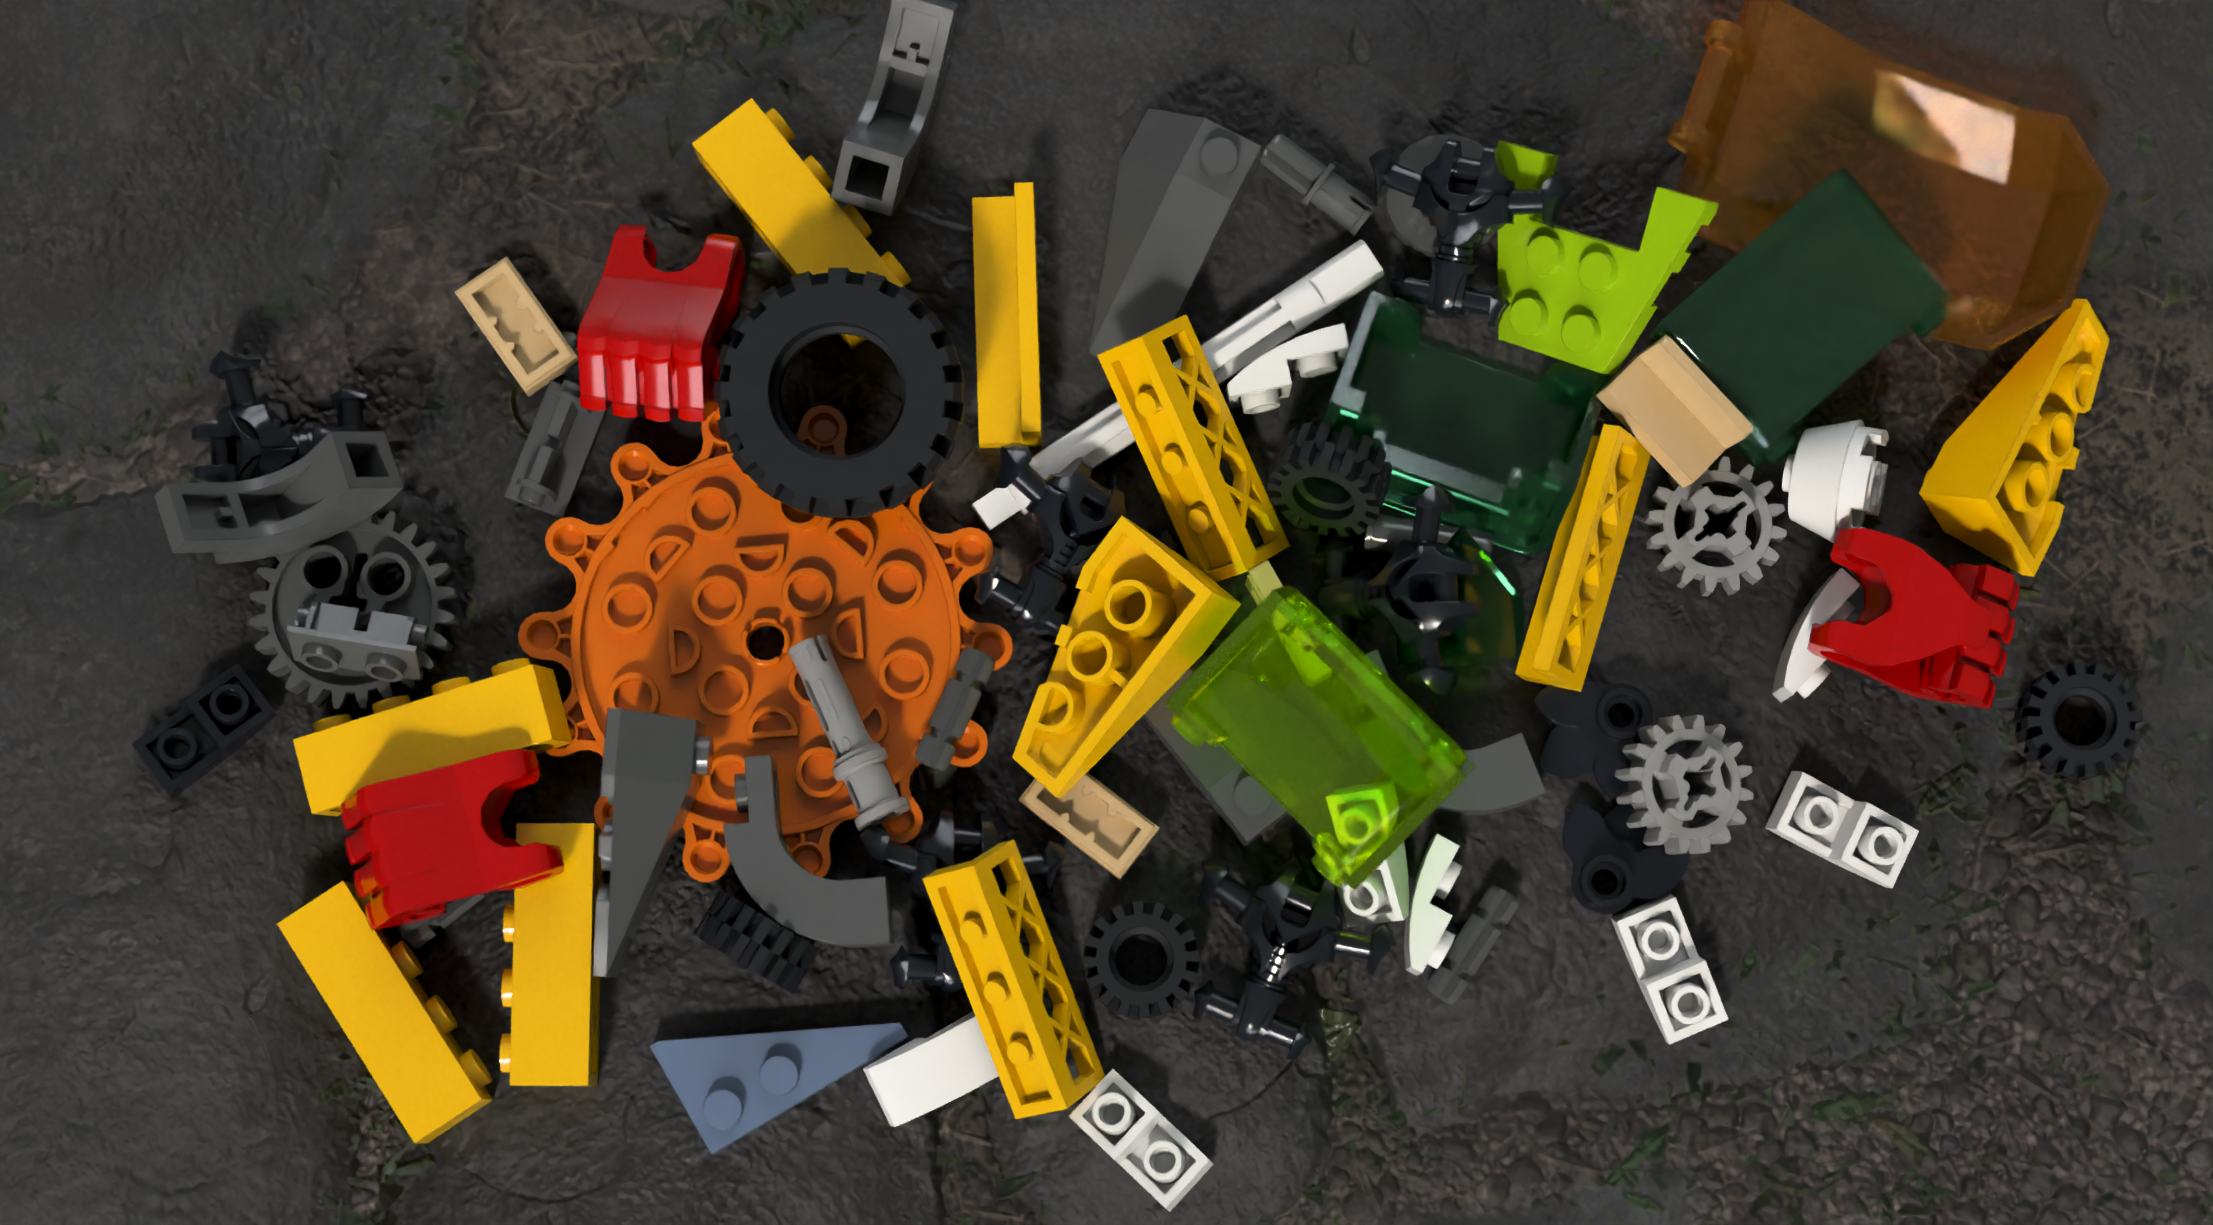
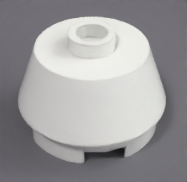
M1861 419L1806 429L1800 438L1796 454L1788 455L1783 472L1782 490L1789 492L1788 514L1790 520L1833 543L1838 530L1864 528L1862 525L1866 514L1879 516L1888 464L1875 461L1876 445L1886 446L1889 440L1887 430L1865 427Z

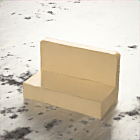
M1667 335L1635 355L1596 395L1682 488L1694 483L1726 449L1745 439L1754 430L1753 425Z

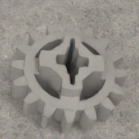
M1722 456L1717 462L1714 471H1709L1707 468L1694 483L1685 488H1682L1669 475L1668 479L1674 491L1658 487L1651 498L1663 508L1662 510L1649 511L1644 520V523L1659 528V533L1652 536L1646 542L1647 549L1656 550L1663 548L1666 554L1657 566L1659 571L1663 572L1675 566L1681 571L1678 576L1677 587L1684 588L1694 578L1700 581L1701 596L1707 597L1714 591L1717 582L1722 583L1728 596L1740 590L1739 576H1742L1752 585L1758 582L1763 577V574L1757 562L1767 566H1772L1776 563L1780 556L1768 545L1769 543L1781 542L1787 535V530L1772 525V520L1785 511L1784 504L1774 503L1768 505L1764 498L1773 488L1772 482L1767 481L1756 487L1750 482L1754 467L1748 464L1738 474L1730 472V459ZM1708 487L1724 488L1737 495L1735 497L1714 495ZM1678 505L1682 507L1679 511L1686 518L1684 535L1680 539H1677L1674 527V518ZM1730 512L1735 513L1726 523L1727 527L1722 533H1715L1711 537L1707 535L1700 541L1695 540L1704 530L1703 527L1709 520L1713 521L1718 517L1724 518ZM1753 514L1756 524V536L1752 549L1750 548L1752 542L1745 535L1747 517ZM1697 555L1714 557L1719 560L1723 567L1704 565L1693 558Z
M1679 715L1659 718L1658 725L1642 726L1637 730L1643 744L1625 745L1622 749L1626 757L1632 761L1630 768L1615 771V777L1628 782V791L1616 797L1617 804H1632L1635 812L1630 815L1626 824L1629 828L1647 827L1643 843L1647 846L1664 844L1665 853L1670 855L1686 854L1687 851L1689 854L1707 853L1711 850V844H1724L1732 840L1726 825L1745 824L1747 818L1737 809L1739 801L1753 800L1754 793L1741 787V778L1747 777L1753 771L1752 767L1748 765L1737 766L1734 758L1740 753L1743 746L1740 742L1725 744L1722 742L1726 729L1724 725L1714 724L1705 726L1704 716L1702 715L1685 716L1682 719ZM1677 742L1687 744L1685 749L1677 750L1675 754H1667L1665 752L1668 747ZM1695 815L1704 817L1701 822L1690 828L1682 826L1684 821L1693 820Z

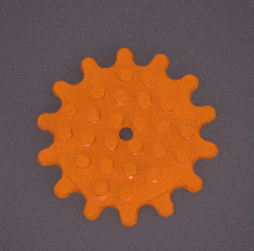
M819 405L805 413L796 436L805 445L818 452L844 456L848 426L845 417L838 409L828 405ZM718 407V410L711 413L707 420L702 421V450L697 458L688 465L679 467L667 465L648 446L638 442L627 443L613 454L610 462L611 473L621 488L623 506L618 516L611 522L593 525L577 518L566 517L555 521L549 527L545 537L546 549L553 559L568 567L574 574L576 593L571 603L564 609L555 612L534 613L527 617L519 628V645L527 655L534 659L554 661L562 664L568 670L571 678V691L567 700L563 703V708L573 743L545 751L551 756L564 757L579 751L590 750L599 753L603 757L608 708L695 719L705 725L704 736H712L714 740L712 769L710 775H700L699 791L683 825L686 842L682 862L685 871L691 878L699 882L711 883L719 880L727 873L731 860L725 843L723 825L749 822L748 812L738 813L735 774L745 773L744 757L771 755L777 760L782 831L790 853L806 871L825 878L831 867L829 845L832 833L844 821L856 819L858 813L844 781H836L834 777L832 763L837 759L806 692L800 674L792 658L789 656L788 650L808 638L813 637L816 642L815 637L821 634L826 635L833 657L845 679L863 724L872 742L879 743L881 747L886 749L889 756L885 762L887 770L899 796L907 797L911 808L905 813L882 824L889 834L890 841L905 844L913 840L920 833L923 825V814L919 805L912 797L910 790L911 776L915 768L922 764L915 758V752L923 734L929 735L932 729L928 725L949 679H955L957 675L954 668L963 649L966 647L975 648L990 655L995 663L993 671L1004 667L1012 657L1013 643L1007 630L1000 625L979 623L969 619L963 613L959 604V593L963 584L969 578L988 568L993 560L994 547L988 534L979 528L967 527L952 533L940 534L931 531L923 524L920 518L919 506L922 497L930 489L934 480L924 490L920 489L907 498V502L891 510L885 509L873 513L872 516L855 519L851 517H835L833 519L815 516L794 509L772 498L758 488L757 484L747 474L742 472L732 458L734 454L728 442L723 440L717 420H720ZM764 626H774L781 630L784 635V647L781 655L770 660H760L753 657L749 649V641L753 632ZM970 719L961 740L955 739L953 746L956 747V751L950 764L962 768L972 767L979 763L986 755L988 748L987 735L984 729L975 721ZM600 796L595 804L594 817L596 824L602 831L606 819L613 818V805L608 804L607 797Z

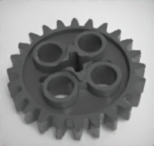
M390 511L380 525H378L377 512H375L362 522L328 539L298 550L276 555L275 557L280 561L277 569L258 567L256 572L267 580L270 585L268 590L251 592L249 598L266 607V612L249 619V625L257 630L269 632L267 636L258 641L254 646L263 655L278 653L267 667V670L276 677L291 672L285 686L287 690L298 695L310 685L308 702L317 707H321L332 693L333 708L341 713L347 712L353 696L356 697L360 708L369 713L373 712L372 705L375 703V694L380 693L384 699L399 696L397 686L401 683H404L416 692L422 690L418 680L402 678V680L397 682H385L372 678L366 672L338 668L332 672H323L311 669L302 662L294 661L286 629L288 625L295 626V616L299 605L310 606L313 601L353 607L357 605L360 598L367 604L365 612L360 611L361 615L357 630L365 632L367 631L372 611L417 617L418 624L429 626L427 647L425 651L418 650L421 668L436 674L439 673L440 668L430 655L434 649L452 651L454 646L441 636L440 633L442 628L459 626L461 620L445 611L444 606L460 600L461 596L454 588L441 587V584L452 577L455 572L447 563L432 565L443 550L434 541L419 546L424 535V531L419 526L413 523L400 533L402 527V518ZM366 554L368 561L362 568L359 580L358 558L360 555ZM330 561H340L342 572L339 580L328 588L319 589L316 585L318 570ZM391 568H403L405 579L402 587L391 595H380L378 583L381 576Z

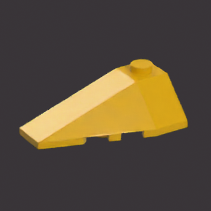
M2076 298L1945 441L1932 468L1927 471L1919 491L1920 496L1944 532L2023 576H2035L2059 528L2065 506L2060 502H2055V497L2063 469L2075 470L2080 450L2073 446L2074 427L2078 413H2086L2091 410L2110 340L2087 299Z
M1122 515L1081 570L1075 587L1080 589L1067 626L1061 624L1054 643L1059 645L1050 673L1046 683L1038 686L1012 756L1017 763L1055 797L1061 799L1204 654L1241 605L1239 601L1197 566Z

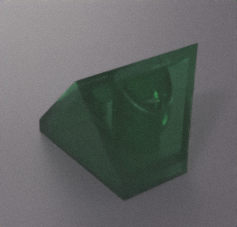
M1461 526L1446 544L1460 557L1478 563L1480 565V575L1458 577V599L1460 602L1480 603L1481 614L1462 624L1449 636L1439 639L1444 664L1518 662L1524 644L1522 596L1467 530ZM1395 631L1397 665L1417 664L1414 644L1408 646L1403 644Z

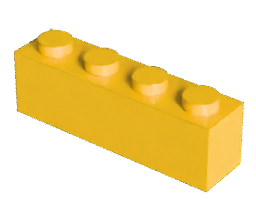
M751 98L692 143L701 164L791 276L810 271L812 275L827 273L828 268H848L851 272L866 274L869 271L884 276L889 282L901 288L911 281L905 269L891 252L887 251L880 257L865 239L872 234V230L856 208L851 204H847L841 209L836 201L830 198L831 195L827 190L833 186L832 180L812 155L802 161L789 143L796 137L774 108H771L764 114ZM839 334L851 350L866 340L854 335Z
M529 658L513 659L491 667L493 677L470 683L469 677L445 680L431 686L433 695L411 702L408 695L392 697L374 703L372 705L374 714L352 721L350 714H342L314 722L312 724L314 733L293 739L311 814L339 816L341 815L340 805L353 796L358 789L374 783L453 765L500 751L524 749L535 751V754H539L573 743L554 670L534 664L530 665Z
M516 823V839L512 840L522 846L534 842L559 846L564 861V872L542 882L515 889L514 903H506L504 907L503 935L505 942H513V967L504 968L501 998L503 1007H511V1033H503L501 1036L499 1058L501 1072L510 1073L509 1086H598L600 977L593 976L596 898L598 889L603 884V870L601 867V857H598L599 834L602 830L595 823Z
M343 880L278 922L277 925L414 1144L429 1143L493 1100L485 1088L487 1084L492 1082V1078L479 1056L472 1049L463 1053L450 1031L458 1027L444 1001L437 994L429 999L416 978L423 973V969L410 947L403 940L395 944L385 928L372 931L366 919L365 905L374 899L373 896L359 898L354 883Z

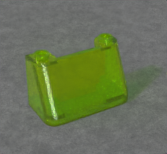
M1290 585L1274 589L1164 703L1175 714L1170 720L1171 724L1188 742L1196 747H1200L1205 741L1213 747L1221 746L1314 837L1311 843L1317 851V854L1312 858L1315 867L1334 885L1340 887L1346 882L1354 891L1476 768L1471 758L1321 610Z

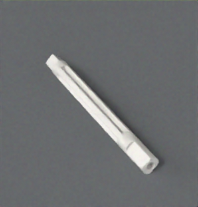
M1359 239L1201 344L1218 386L1239 373L1260 356L1281 345L1383 277V268L1367 244ZM1180 358L1174 362L1173 366L1181 370L1182 359ZM1115 401L1034 455L1029 465L1046 480L1050 474L1060 473L1079 457L1092 463L1093 470L1134 443V436L1118 401ZM1010 484L1004 489L995 488L971 506L987 530L990 531L1019 511L1024 515L1027 514L1028 511L1025 508L1030 503V500L1014 485Z

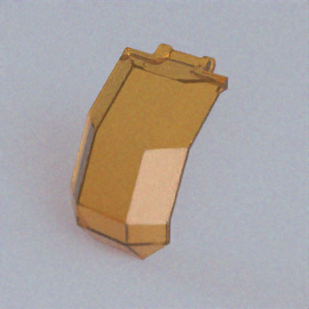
M1745 0L1736 24L1723 19H1713L1709 22L1703 39L1708 47L1682 118L1673 121L1667 137V142L1687 156L1676 191L1719 203L1717 213L1708 226L1701 225L1696 233L1698 236L1794 288L1940 341L1988 352L2072 306L2111 193V187L2068 116L2019 107L1880 57L1784 0Z

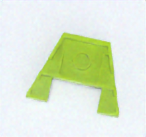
M1499 141L1497 149L1501 156L1504 170L1515 181L1516 189L1542 188V184L1550 176L1554 175L1559 156L1515 143ZM1657 187L1639 251L1555 225L1553 229L1542 220L1543 214L1514 215V224H1505L1500 230H1497L1498 287L1503 285L1505 296L1510 303L1499 322L1498 339L1601 374L1616 375L1658 306L1654 304L1655 299L1672 272H1680L1691 254L1687 250L1688 246L1701 225L1708 226L1717 213L1719 203L1673 189Z

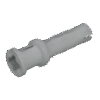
M821 634L815 637L816 642L813 637L808 638L791 647L788 653L800 674L806 692L837 759L832 763L834 777L836 781H844L858 813V817L854 822L857 829L862 831L900 816L908 811L911 805L907 797L899 796L885 765L886 760L889 758L886 749L881 747L879 743L872 742L845 679L833 657L828 639L825 634Z

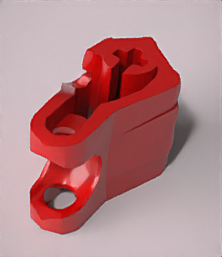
M621 224L615 232L603 275L580 322L577 333L581 407L592 411H602L609 409V406L612 405L613 415L623 418L639 417L645 411L646 419L657 422L671 421L676 414H678L679 419L689 422L705 421L719 407L714 402V382H719L721 365L717 363L719 358L717 356L718 350L714 348L718 345L735 316L742 293L746 258L741 240L737 236L713 233L707 236L704 248L696 262L681 271L664 272L656 269L657 251L654 242L646 232V226Z
M1866 528L1838 530L1830 557L1832 562L1844 566L1857 575L1864 589V608L1857 621L1853 623L1838 620L1823 625L1818 623L1812 624L1807 650L1818 657L1860 672L1913 697L1990 709L1996 692V683L1992 681L1990 676L2002 677L2007 663V651L2003 649L2001 644L2009 645L2015 630V618H2012L2009 611L2014 612L2017 606L2020 585L2014 580V575L1988 564L1976 566L1957 563V566L1950 564L1947 569L1920 547L1902 538Z
M524 749L505 750L453 765L374 783L358 789L353 796L340 805L341 819L346 831L357 830L345 839V848L351 865L365 863L360 869L354 871L353 879L359 898L369 896L374 898L365 905L366 919L372 931L411 924L447 914L446 903L495 890L510 891L524 888L564 872V861L559 846L537 842L522 846L505 836L501 828L500 819L515 791L536 783L540 777L535 751Z

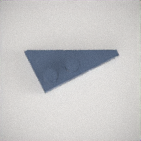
M901 1023L664 1040L655 1042L650 1045V1048L710 1153L716 1154L908 1039L909 1035Z

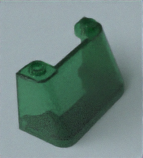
M1841 168L1820 182L1673 309L1654 328L1648 340L1651 345L1663 336H1669L1753 425L1754 430L1745 439L1733 446L1756 470L1766 460L1774 466L1791 454L1798 447L1800 437L1796 433L1803 424V418L1897 337L1901 336L1904 339L1915 333L1920 339H1923L1935 331L1950 315V312L1945 307L1951 303V294L1866 189L1846 168Z
M1370 290L1323 422H1332L1333 431L1341 432L1343 425L1354 428L1352 437L1359 439L1363 434H1366L1373 439L1371 450L1382 447L1387 453L1385 461L1391 462L1393 470L1390 475L1392 479L1383 505L1415 516L1416 508L1404 506L1403 502L1405 499L1416 497L1431 485L1441 483L1453 494L1456 509L1454 513L1442 512L1440 524L1488 532L1493 536V544L1520 553H1539L1546 550L1551 545L1577 488L1602 406V402L1596 395L1609 383L1611 374H1601L1565 361L1556 362L1544 370L1537 384L1421 343L1420 339L1424 331V321L1420 313L1402 299L1392 298Z

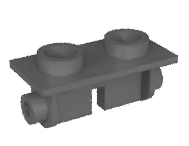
M550 380L505 492V498L559 518L565 517L607 411H592L582 408L580 404V385L566 380L563 381V384Z
M313 601L310 606L299 605L295 616V626H287L286 633L294 661L302 662L311 669L323 672L336 671L338 668L366 672L372 678L385 682H397L402 680V678L422 681L423 672L418 650L425 651L427 647L429 626L418 624L417 617L372 611L367 631L365 632L357 630L361 615L359 608Z

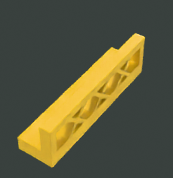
M1033 182L1014 183L1015 196L972 198L978 434L980 448H1001L1012 443L1024 444L1028 447L1043 446L1036 218Z
M1187 314L1097 355L1191 563L1212 580L1219 582L1248 572L1290 546ZM1172 336L1182 359L1181 370L1173 366L1162 340ZM1194 399L1202 403L1208 417L1207 428L1201 426L1193 411ZM1221 458L1228 462L1234 475L1232 486L1225 482L1219 469ZM1247 515L1253 518L1264 544L1257 548L1254 547L1245 527Z
M1604 424L1600 437L1585 435L1515 674L1525 681L1579 692L1582 691L1651 456L1645 447L1621 426Z
M1013 839L998 843L972 861L937 869L922 878L1014 1117L1015 1119L1068 1109L1104 1079L1105 1074L1019 850ZM998 864L1007 885L1005 897L1001 895L992 868ZM1021 928L1025 931L1030 944L1028 957L1025 956L1019 941ZM1044 988L1047 989L1053 1004L1051 1017L1048 1016L1042 1001ZM1067 1048L1071 1050L1080 1074L1075 1079H1072L1066 1063Z

